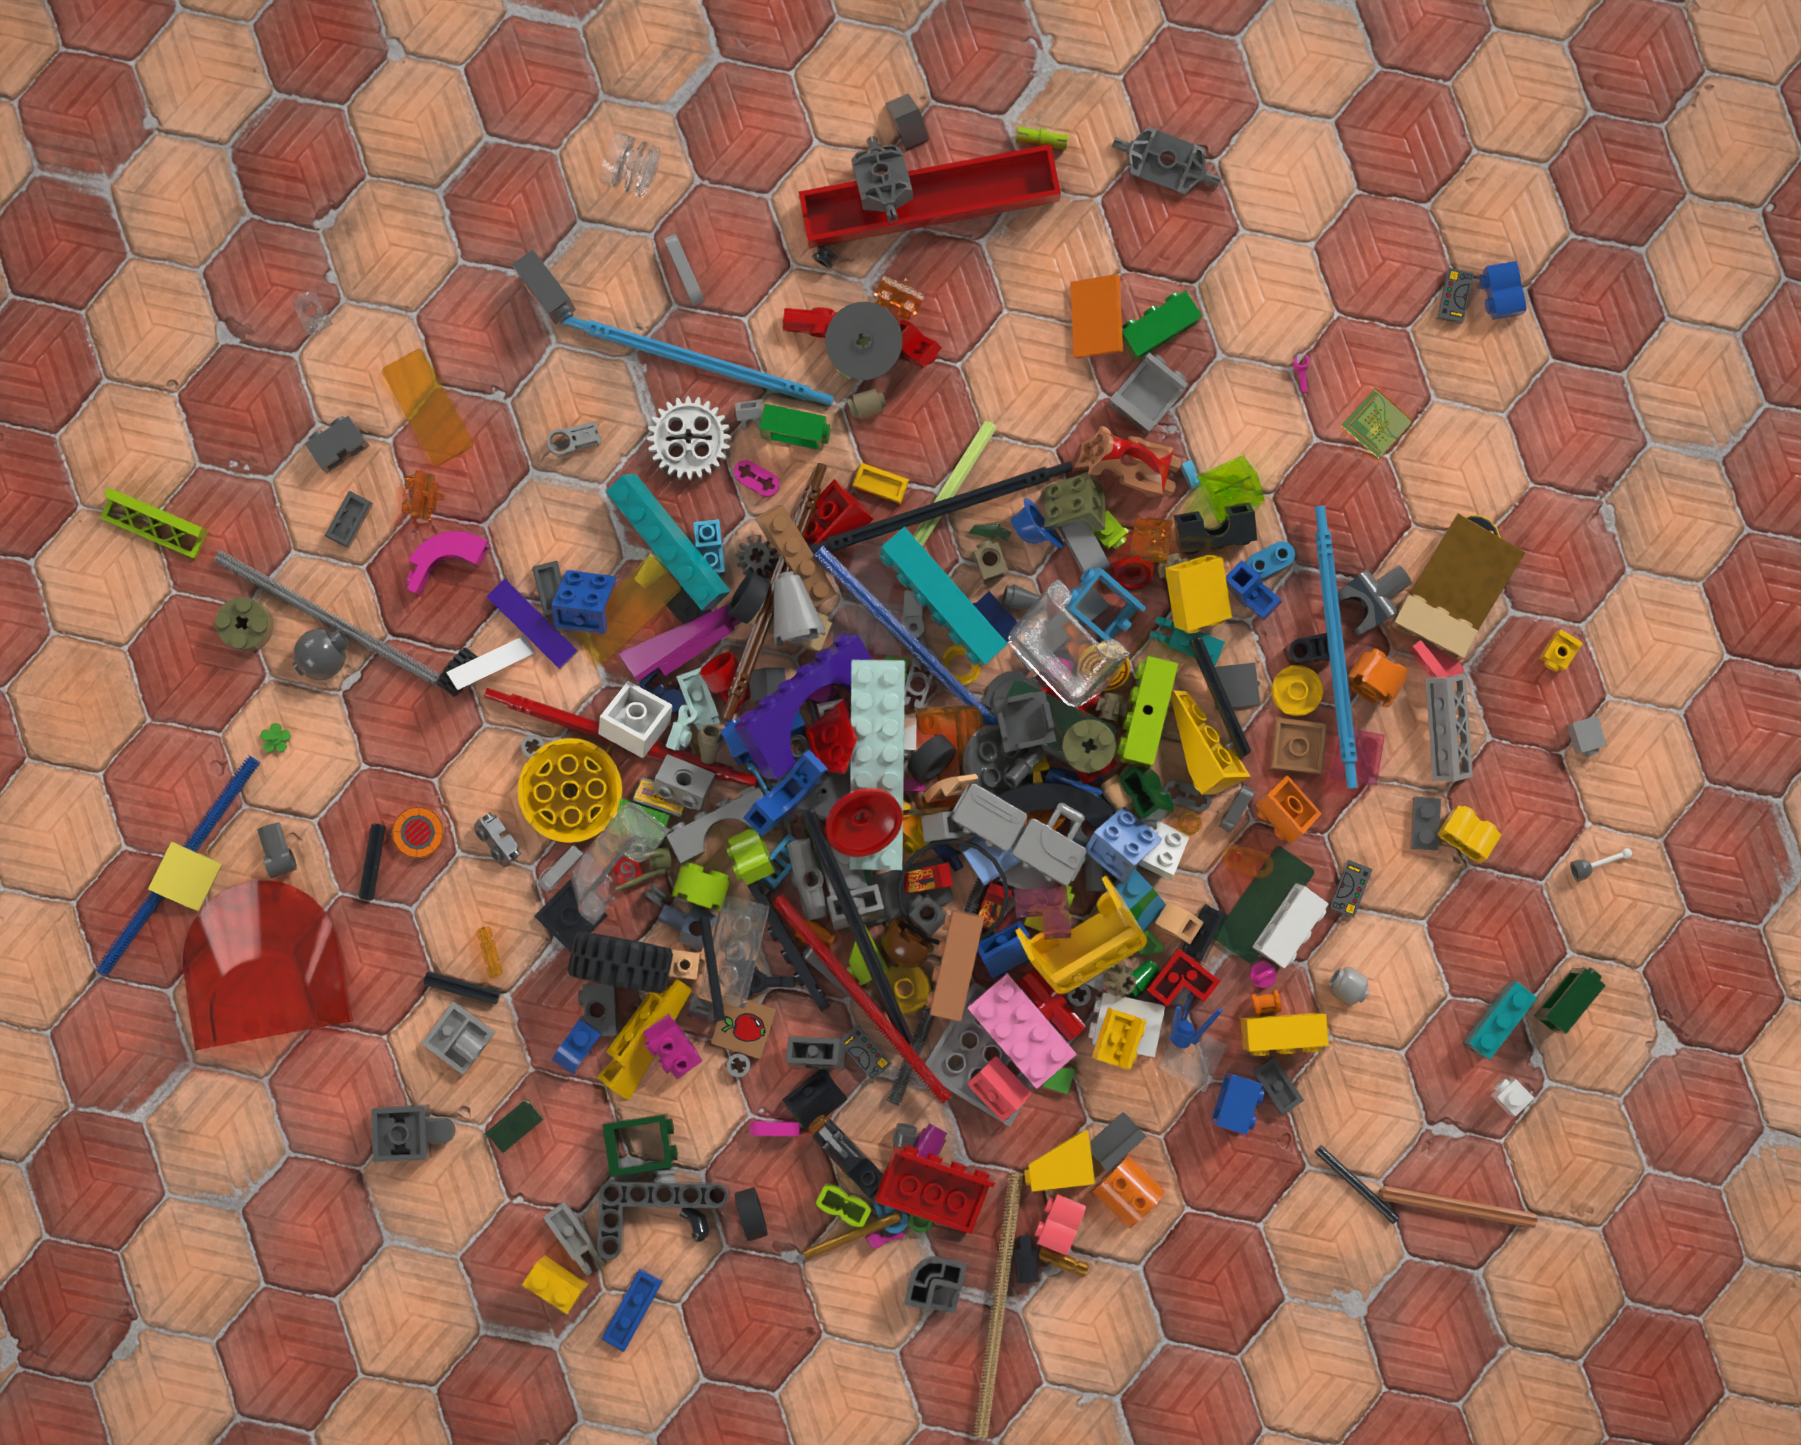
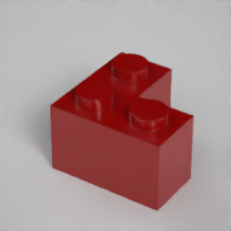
M1175 949L1151 980L1145 991L1164 1006H1169L1183 987L1193 993L1200 1001L1205 1002L1221 981L1182 950Z

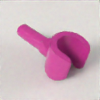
M1307 355L1304 358L1305 365L1298 364L1297 356L1293 362V368L1298 372L1300 378L1301 393L1307 392L1306 370L1310 363Z
M876 1231L867 1235L866 1240L870 1247L878 1248L888 1241L904 1238V1233L901 1231L881 1237L880 1233Z

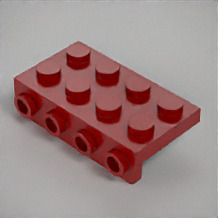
M905 1144L903 1148L894 1146L874 1200L877 1203L972 1234L989 1187L994 1188L995 1182L989 1178L990 1174L980 1169H975V1172L966 1170V1165L956 1161H952L951 1164L942 1162L943 1158L928 1152V1155L924 1156L919 1154V1149Z

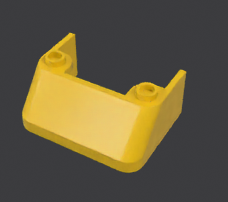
M1106 876L1101 879L1108 892L1103 894L1097 902L1099 913L1055 939L1050 933H1038L1029 940L1020 928L1015 930L1030 962L1059 994L1068 993L1141 950L1147 942V938L1128 906Z

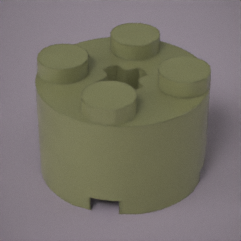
M247 597L231 599L220 608L215 617L216 630L219 637L228 646L237 650H258L266 645L271 638L273 631L272 615L264 605ZM243 620L248 621V628L246 630L241 628Z
M1082 720L1072 725L1066 731L1062 739L1061 749L1070 767L1079 772L1092 773L1102 770L1111 762L1115 754L1116 742L1114 734L1105 724L1096 720ZM1090 739L1092 740V745L1095 746V750H1091L1087 754L1085 753V747L1082 746V742H1088Z

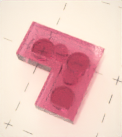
M1067 886L1014 890L1016 918L1042 916L1044 939L1071 938Z

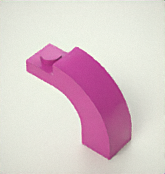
M459 531L445 532L429 538L414 551L409 559V562L417 566V568L410 571L406 580V584H408L406 589L420 596L434 568L439 563L448 559H462L480 567L491 544L476 535Z

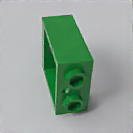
M764 404L759 428L763 439L821 451L823 444H828L831 429L830 424H827L826 416Z

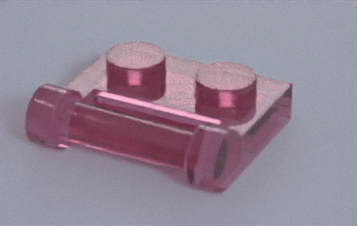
M1354 729V737L1357 738L1355 745L1357 762H1355L1357 783L1377 786L1385 734ZM1338 739L1334 769L1330 771L1329 778L1346 781L1344 764L1341 763Z

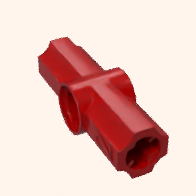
M822 307L812 308V310L784 308L783 331L810 333L813 337L826 338L828 326L837 312Z
M1032 968L1017 982L1033 999L1034 1005L1049 1022L1052 1021L1069 1041L1087 1027L1071 1010L1065 998L1057 993L1035 968Z

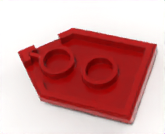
M842 700L807 728L805 733L811 752L828 768L826 771L845 774L857 743V736L854 727L851 725V718L846 703Z

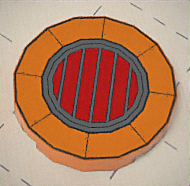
M424 807L408 808L400 813L394 821L392 828L393 842L397 849L408 857L417 859L429 857L436 853L443 844L445 834L444 823L439 815L431 809Z

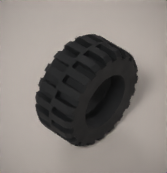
M578 931L574 935L567 970L570 976L633 990L663 993L667 989L673 953L670 948Z

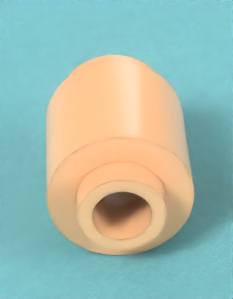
M1118 774L1101 785L1104 790L1102 792L1111 807L1115 809V812L1123 807L1128 811L1134 808L1133 798L1123 789L1121 778Z

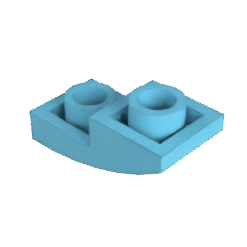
M720 521L693 522L697 550L718 575H724L725 566Z

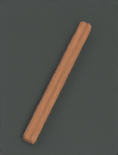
M1384 1186L1381 1193V1199L1389 1202L1535 1228L1537 1224V1215L1530 1212Z

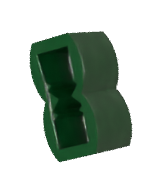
M1133 766L1120 776L1123 789L1133 798L1134 808L1143 819L1162 821L1174 811L1171 797L1162 790L1160 778L1151 768Z

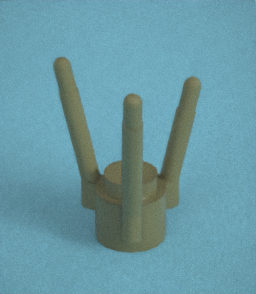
M669 847L615 849V853L624 854L625 858L648 857L650 868L655 867V870L617 886L615 891L619 892L656 875L666 874L665 868L671 867Z

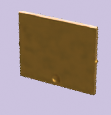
M1457 513L1409 594L1424 598L1427 601L1426 604L1433 608L1441 607L1450 613L1449 616L1457 620H1467L1473 625L1472 628L1479 630L1525 552L1498 537L1493 531H1488Z

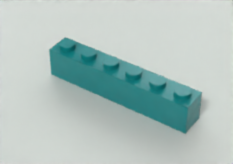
M636 474L622 475L605 491L701 611L714 608L731 592Z
M905 526L877 550L881 554L879 555L880 560L888 568L892 567L898 573L896 577L899 582L905 587L909 586L915 594L913 596L922 607L926 605L932 612V619L939 626L943 625L950 632L948 636L951 641L965 649L967 652L965 656L973 665L984 666L1008 645Z

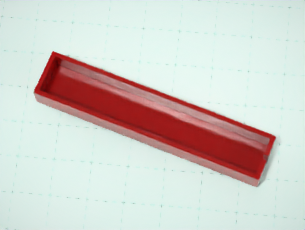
M1051 144L907 171L914 199L896 209L898 220L895 223L893 217L892 223L887 221L886 212L863 210L857 181L798 191L809 249L817 248L819 245H833L1056 203L1060 201L1061 196Z

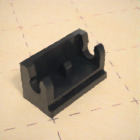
M1207 904L1203 905L1198 919L1204 923L1191 944L1185 942L1182 951L1205 963L1228 916Z

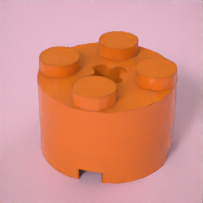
M1374 648L1371 652H1362L1347 677L1348 682L1351 681L1353 683L1350 688L1359 696L1373 704L1378 700L1383 702L1382 707H1390L1407 680L1406 674L1408 670L1398 663L1393 664L1386 659V655L1382 651Z

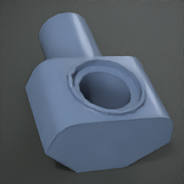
M665 904L658 921L681 931L677 941L701 952L704 948L702 935L694 936L690 931V927L693 922L699 921V917L709 916L712 930L717 916L696 906H693L688 915Z

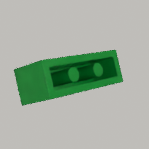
M1178 291L1174 292L1165 299L1166 303L1162 306L1157 307L1154 305L1143 313L1144 317L1136 321L1133 318L1122 325L1123 344L1135 362L1200 322L1202 314L1187 291L1181 294Z

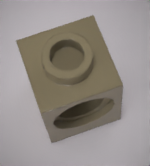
M991 540L976 545L977 549L973 551V556L983 583L1008 574V568L998 542L992 544ZM986 554H993L997 559V563L993 566H987L983 563L982 558Z

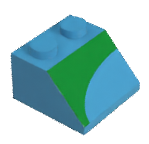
M1136 869L1127 882L1123 884L1119 881L1114 886L1142 931L1160 916L1161 911L1166 906L1153 887Z

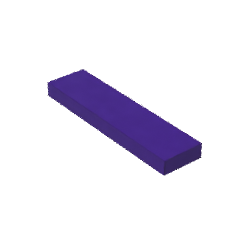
M505 578L486 596L559 669L578 652Z

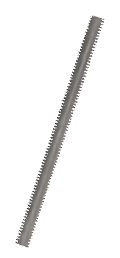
M220 550L217 552L214 560L215 563H220V566L228 568L229 571L231 570V572L236 573L240 577L242 576L245 580L250 581L254 585L256 584L259 588L267 590L268 593L270 592V594L275 595L279 599L281 598V600H284V602L289 603L293 607L295 606L300 611L306 612L307 615L309 614V616L314 617L318 621L320 620V622H323V624L328 625L332 629L341 630L346 637L348 636V638L357 643L359 642V644H362L371 651L373 650V652H376L385 659L387 658V660L401 666L410 673L418 675L419 678L424 681L426 680V682L433 686L439 687L437 685V680L440 674L438 675L439 672L435 673V670L432 672L433 669L429 670L430 667L427 669V666L424 667L425 664L421 666L422 663L418 664L419 661L415 662L416 659L413 661V658L410 659V656L407 658V654L404 656L405 653L402 654V651L399 653L400 650L396 651V648L393 650L394 647L390 648L391 645L388 647V644L385 645L386 642L382 644L383 641L379 642L380 639L376 640L377 637L374 639V636L371 637V634L368 636V632H362V629L359 631L360 628L357 629V626L354 628L355 625L351 626L352 623L349 624L347 620L343 622V618L341 620V617L337 618L338 615L335 617V614L332 615V612L329 610H323V607L320 609L321 606L318 607V604L315 606L316 603H313V601L310 602L309 599L306 601L307 598L304 600V596L301 598L302 595L298 596L299 593L296 594L295 591L293 593V590L290 588H284V585L281 587L282 584L279 585V582L274 581V579L271 580L270 577L268 579V576L263 575L260 571L257 572L256 569L254 571V568L249 567V565L246 566L244 562L235 559V557L232 558L231 555L229 557V554L226 552H220Z

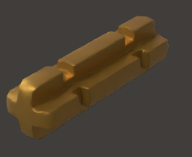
M1044 1246L1040 1248L1038 1253L1040 1261L1045 1263L1051 1262V1265L1068 1272L1074 1271V1274L1085 1277L1089 1265L1086 1262L1080 1260L1077 1262L1073 1257L1056 1251L1052 1252V1249Z

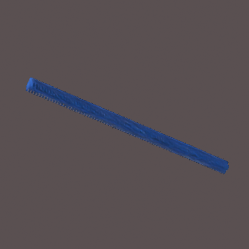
M824 546L812 556H816L815 559L818 558L817 561H820V564L823 563L822 566L825 565L824 568H827V571L830 570L829 573L832 572L831 575L835 574L833 577H836V580L839 579L838 582L842 581L840 584H843V587L846 586L845 589L848 588L847 591H850V594L853 592L852 596L855 595L854 598L858 597L857 601L860 599L859 603L862 602L861 605L865 604L864 608L867 606L866 610L869 609L868 612L872 611L870 614H873V617L876 615L875 619L878 618L877 621L881 620L880 624L883 622L882 626L885 625L884 628L888 627L887 631L890 629L889 633L892 632L891 635L895 634L893 637H896V640L899 638L898 642L901 641L900 644L904 643L903 647L906 645L905 649L908 648L907 651L911 650L910 653L913 652L912 656L916 654L914 658L918 656L916 660L920 659L919 663L923 661L921 665L924 664L923 667L927 666L926 669L929 668L928 672L932 670L930 674L934 672L933 676L936 675L935 679L939 677L937 681L941 679L939 683L943 681L942 685L945 684L944 688L948 686L946 690L950 688L949 692L952 691L951 695L955 693L953 697L957 695L955 699L959 697L958 701L961 700L960 704L964 702L962 706L966 704L965 708L968 707L967 710L971 709L969 712L973 711L972 715L975 713L974 717L977 716L976 719L980 718L979 722L982 720L981 724L984 723L983 726L998 724L996 717L991 715L992 713H989V710L982 706L983 704H980V701L975 699L976 697H973V694L966 690L967 688H964V685L959 683L960 681H957V678L954 679L955 676L950 674L951 672H948V669L943 667L944 665H941V662L938 663L939 660L934 658L935 656H932V653L927 651L928 649H925V646L922 647L923 644L920 645L921 642L915 640L916 637L911 635L912 633H909V630L906 631L907 628L904 629L905 626L899 624L900 621L895 619L896 617H893V614L890 615L891 612L888 613L889 610L883 608L884 605L881 606L882 603L876 601L877 598L872 596L873 594H870V591L867 592L868 589L864 590L866 587L860 585L861 582L858 583L859 580L853 578L854 575L851 576L852 573L846 571L847 569H844V566L841 567L842 564L837 562V559L834 560L835 557L830 555L831 553H828L826 548L823 549Z
M248 755L249 758L246 757L247 761L244 760L245 763L242 762L244 766L240 765L241 768H238L240 771H236L238 774L234 773L236 777L232 776L234 779H231L232 782L229 781L230 785L226 784L228 787L225 786L226 790L223 789L224 792H221L223 795L219 794L221 798L217 797L219 801L215 800L217 802L213 803L215 806L211 805L213 809L209 808L211 811H208L209 814L206 813L207 817L203 816L205 819L202 818L203 822L200 821L201 824H198L200 827L196 826L198 830L194 829L196 832H192L194 835H190L192 838L188 837L190 841L186 840L188 843H185L186 846L183 845V847L194 852L198 851L201 843H204L203 840L205 841L209 832L211 833L215 824L217 825L216 822H219L218 819H221L220 817L223 816L222 814H224L226 808L228 809L232 800L234 801L236 795L240 793L241 787H244L243 785H245L249 776L251 777L253 771L255 772L256 766H259L260 762L250 755ZM150 890L152 894L148 893L150 895L146 896L148 899L144 898L146 901H142L144 905L140 904L142 907H138L140 908V910L137 909L138 913L134 912L136 915H133L134 918L131 917L132 921L129 920L131 923H127L129 926L125 925L126 929L123 928L125 931H121L123 934L119 933L121 937L117 936L119 940L115 939L117 942H114L115 945L111 944L113 948L109 947L111 950H108L109 953L106 952L107 956L103 955L106 958H102L103 961L100 960L102 963H98L100 966H96L98 969L95 970L106 976L109 974V971L111 972L115 963L117 964L121 955L125 953L124 950H127L126 947H129L128 945L131 944L130 942H132L134 936L136 937L140 928L142 929L146 920L148 921L149 915H152L155 907H158L157 904L159 905L163 896Z

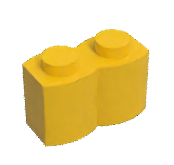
M1459 805L1452 809L1437 834L1445 842L1459 849L1464 855L1479 864L1488 859L1501 837V833L1497 831V827L1493 823L1481 821L1471 808Z

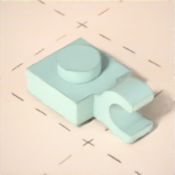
M682 705L680 707L678 720L673 723L666 747L673 750H685V747L689 745L692 739L691 729L693 725L690 724L700 718L701 710L694 709L692 716L689 717L687 715L689 706Z

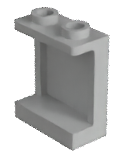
M1150 353L1145 356L1141 364L1108 402L1110 407L1146 436L1150 434L1188 387V384L1185 382L1187 379L1177 370L1171 371L1165 366L1167 363L1162 357L1157 354L1153 356Z

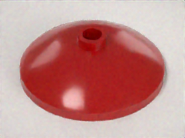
M877 788L856 790L842 797L831 808L825 822V833L830 845L837 852L850 857L869 856L883 850L896 838L902 826L903 812L897 799L887 791Z

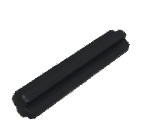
M374 823L370 828L359 891V898L370 901L374 899L386 830L385 825Z
M427 972L424 978V985L491 1004H497L500 999V991L433 972Z

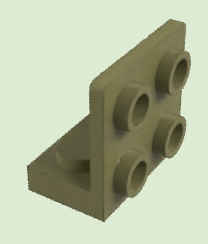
M1087 472L1045 488V527L1048 530L1082 518L1095 532L1105 529V488L1095 476L1089 475Z

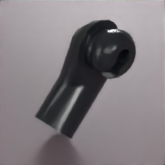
M682 1208L679 1216L691 1222L692 1238L697 1242L704 1241L709 1234L706 1216L693 1208Z

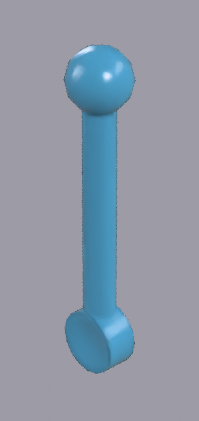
M748 762L746 765L747 770L751 771L754 777L757 778L759 785L766 795L770 791L756 770L755 762Z

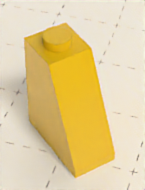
M1089 1130L1080 1131L1029 1162V1169L1024 1170L1026 1185H1031L1032 1191L1095 1184Z

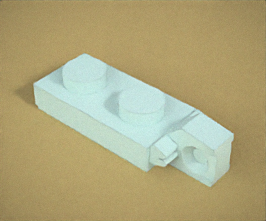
M701 667L677 676L686 704L689 706L690 715L692 716L694 709L701 710L700 718L693 722L697 726L698 731L705 725L720 723L719 714L709 687L700 675Z

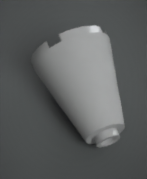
M793 571L778 574L779 579L774 581L775 646H784L783 641L790 640L791 644H797L819 638L818 633L825 635V627L800 576L794 575Z

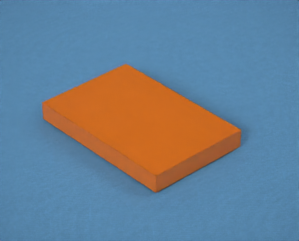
M1113 274L1071 282L1073 358L1081 359L1123 352L1120 275Z

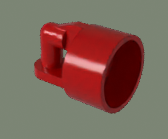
M726 652L714 657L700 670V675L710 691L718 693L725 705L729 699L727 689L731 687L739 666V662L732 652ZM749 683L743 699L738 702L735 713L739 711L738 706L750 698Z

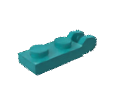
M1157 616L1155 622L1162 627L1173 630L1171 638H1168L1159 632L1151 631L1150 638L1166 644L1170 649L1195 658L1189 641L1200 636L1204 641L1214 666H1216L1225 641L1200 631L1186 633L1185 630L1175 628L1174 622Z

